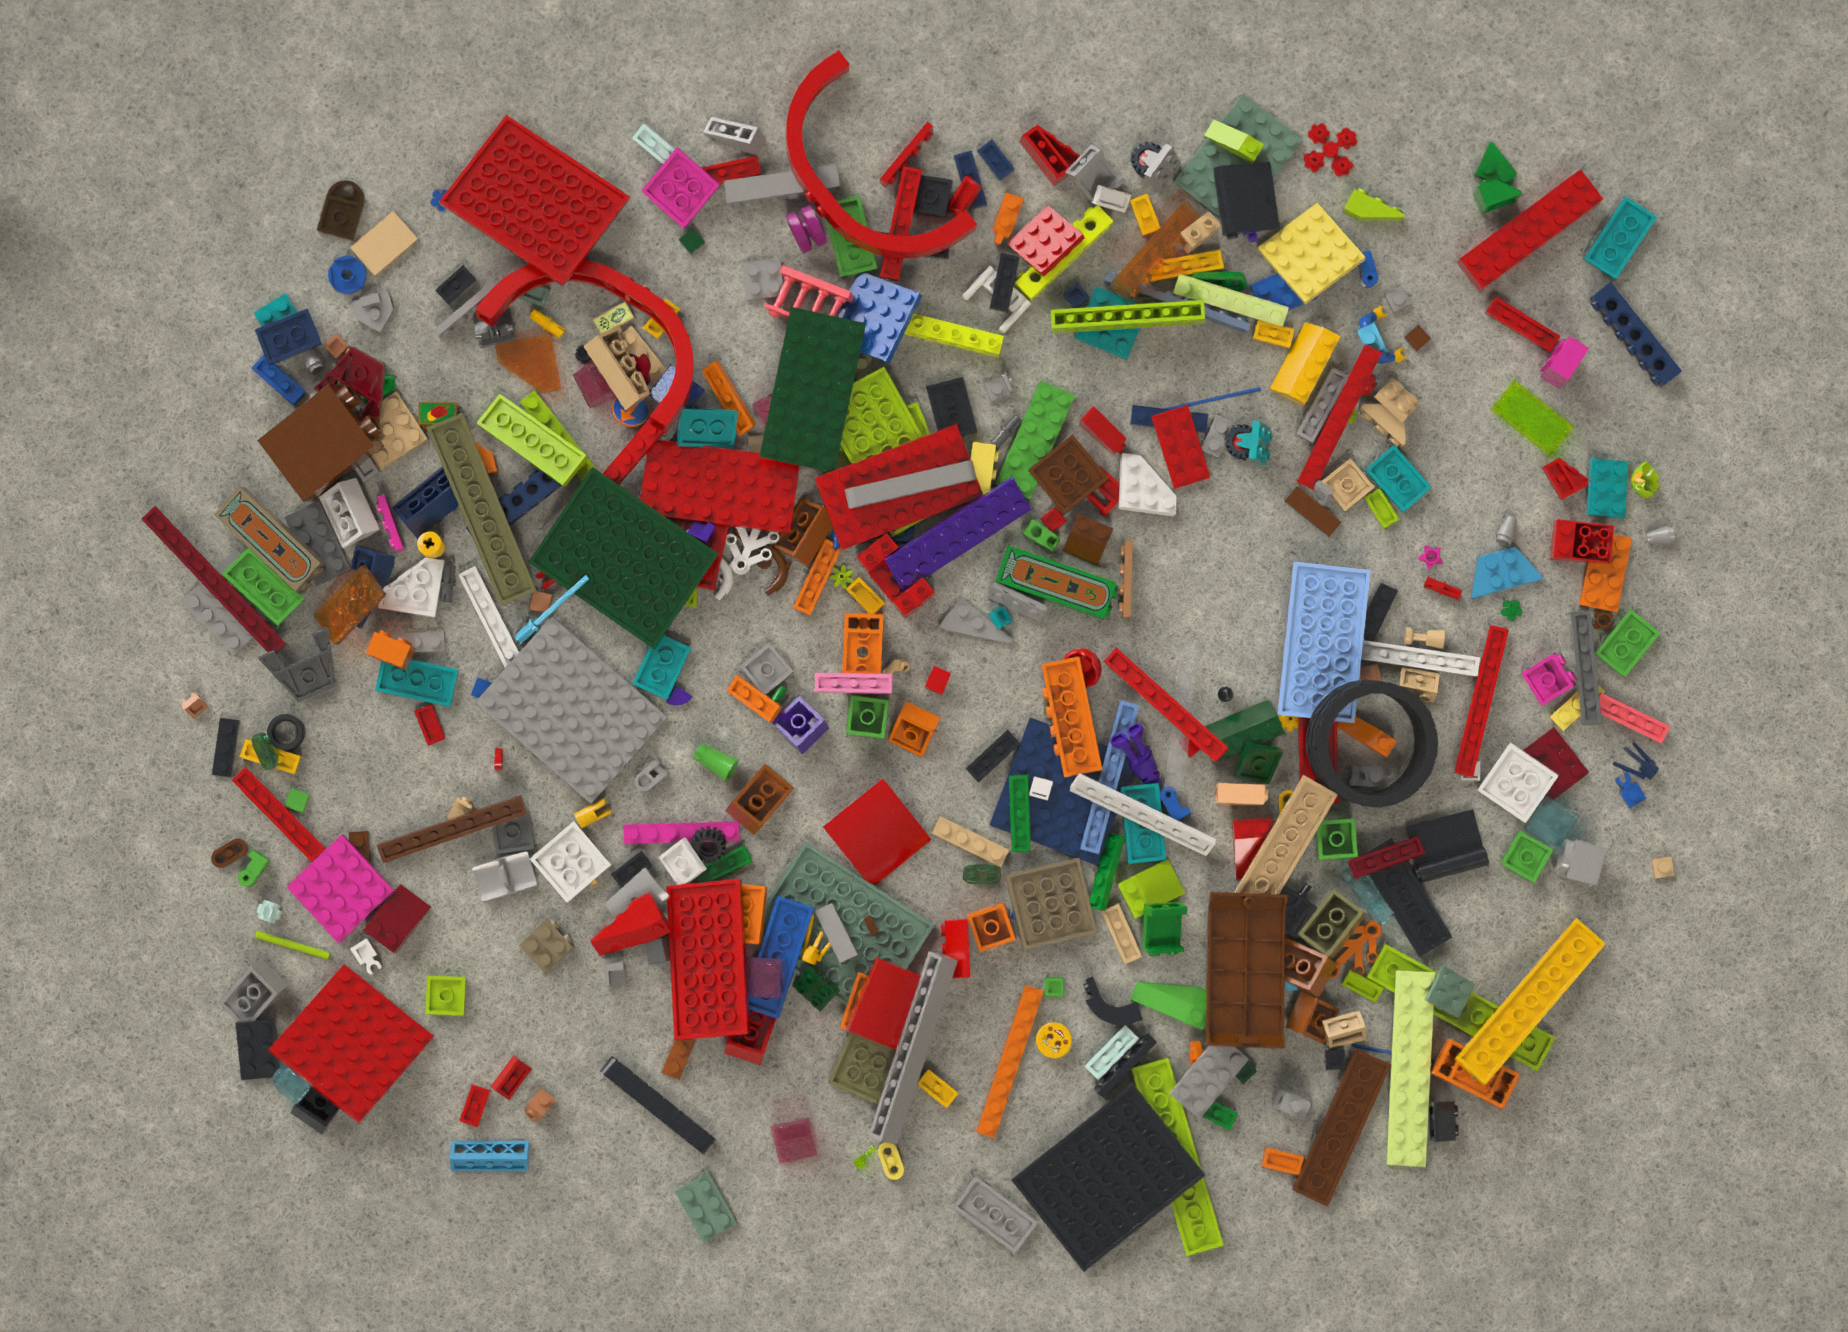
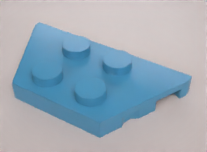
M1516 547L1480 556L1477 559L1471 599L1539 581L1543 577Z

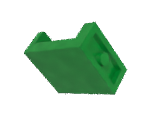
M1180 902L1145 904L1142 950L1153 957L1165 953L1177 955L1178 952H1184V947L1180 944L1182 915H1187L1188 907Z

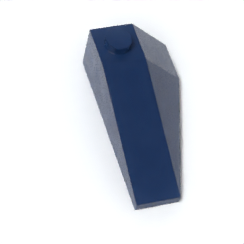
M355 546L351 569L355 570V581H351L350 584L354 591V597L350 599L349 604L350 624L358 628L364 626L391 576L395 564V556L369 547Z

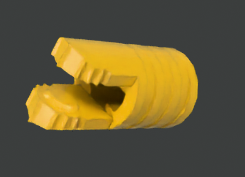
M605 798L574 813L582 829L612 813L610 808L595 813V810L606 804Z

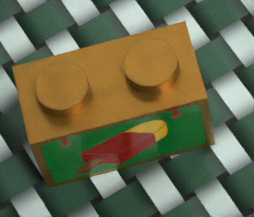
M418 402V425L423 427V430H427L426 427L459 414V404L457 402Z

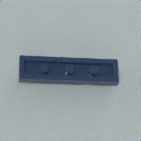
M1132 405L1130 425L1154 427L1151 416L1172 409ZM1190 412L1196 432L1206 433L1208 414Z

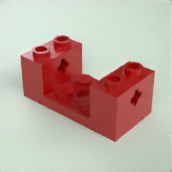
M886 533L859 554L857 560L904 619H906L934 597L935 592L924 578H921L904 592L898 583L891 581L890 576L892 573L884 559L897 551L899 547Z

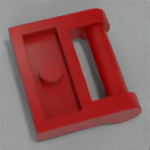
M1100 466L1109 480L1097 488V490L1110 503L1106 506L1093 493L1086 498L1105 517L1119 502V483Z

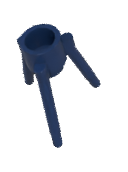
M1636 743L1632 745L1645 761L1630 749L1624 747L1623 749L1641 764L1638 768L1641 772L1613 762V766L1637 775L1643 780L1645 777L1651 780L1659 770L1655 762Z

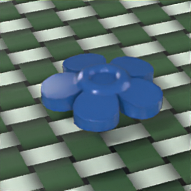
M435 190L432 193L434 198L431 199L430 203L433 207L438 205L439 211L445 210L439 204V201L447 190H443L442 193L439 190Z

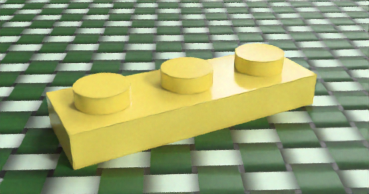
M1598 685L1599 694L1604 693L1605 691ZM1577 691L1549 717L1562 731L1581 715L1579 692Z

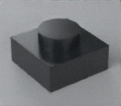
M1325 1050V1070L1346 1069L1345 1050Z

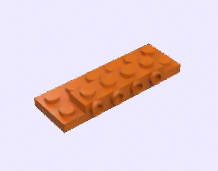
M1075 657L1041 664L1045 681V688H1042L1044 700L1048 699L1049 707H1046V713L1048 718H1052L1053 725L1050 726L1051 737L1056 738L1057 744L1053 745L1055 756L1060 757L1064 778L1076 776L1079 773L1086 774L1101 771L1102 766L1080 658Z

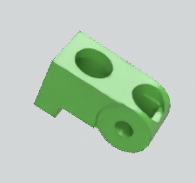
M1034 519L1030 520L1021 534L1050 552L1054 551L1061 540Z
M251 850L248 857L252 860L246 869L238 875V882L242 886H253L271 861L256 850Z

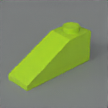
M1213 120L1204 135L1207 139L1248 163L1256 161L1264 146L1263 143L1248 134L1216 120Z

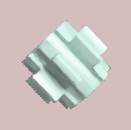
M264 900L263 904H259L257 913H259L258 918L275 924L276 919L279 920L282 913L280 911L281 905Z

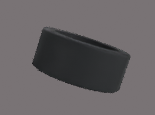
M280 714L274 717L267 728V738L270 744L283 751H291L298 748L305 737V728L302 722L297 717L289 714ZM284 721L292 722L297 728V736L289 744L280 743L275 737L277 725Z

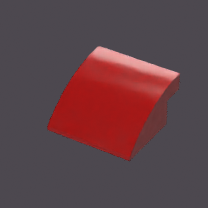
M883 778L823 826L824 830L861 876L873 886H876L931 841L925 830Z
M876 957L846 1029L897 1050L921 975Z

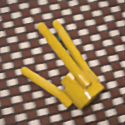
M812 915L804 947L801 951L803 953L801 959L815 965L817 961H821L831 944L828 942L819 953L820 950L817 947L823 935L821 931L814 945H809L808 947L814 921V915Z

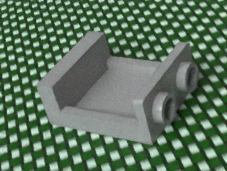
M1093 145L1066 171V174L1091 203L1098 185L1118 190L1125 181L1103 157L1105 154L1102 150Z

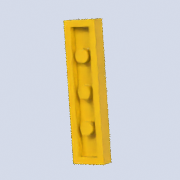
M1221 250L1155 261L1146 267L1149 283L1178 278L1179 274L1190 276L1197 272H1213L1224 269Z

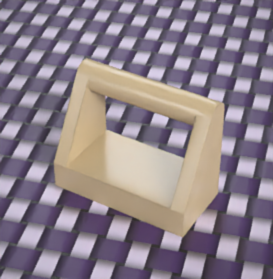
M1360 1010L1322 1021L1329 1050L1366 1040V1027ZM1360 1032V1034H1356V1035H1352V1036H1349V1037H1345V1038H1342V1039H1338V1040L1332 1041V1040L1337 1039V1038H1341V1037H1344V1036H1348V1035H1351V1034H1355V1033Z

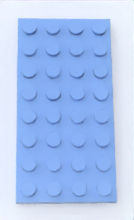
M1293 562L1277 715L1311 718L1318 704L1331 691L1348 682L1359 680L1371 570ZM1357 699L1349 703L1339 713L1335 721L1355 723Z

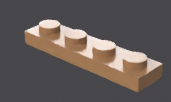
M1125 540L1120 550V557H1124V564H1120V576H1123V583H1120L1119 595H1123V602H1119V614H1122V619H1130L1133 541Z

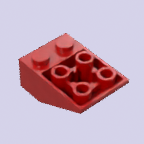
M1561 519L1555 520L1553 522L1550 560L1611 564L1614 525Z

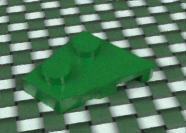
M1489 142L1474 176L1483 180H1498L1512 186L1517 172L1492 142Z

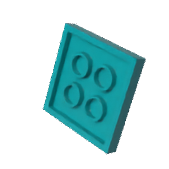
M1095 286L1087 308L1140 303ZM1140 328L1077 332L1074 339L1128 360Z

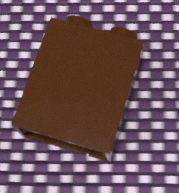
M328 384L257 440L303 502L316 500L384 447V444L378 438L384 433L383 429L371 415L363 418L355 407L361 402L360 398L347 384L342 388L340 385Z

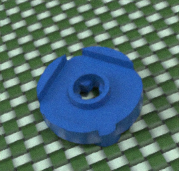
M352 256L337 258L328 270L330 284L337 292L349 295L358 292L364 287L367 279L364 265ZM346 270H349V273H352V276L349 280H346V278L342 277V275L345 274Z

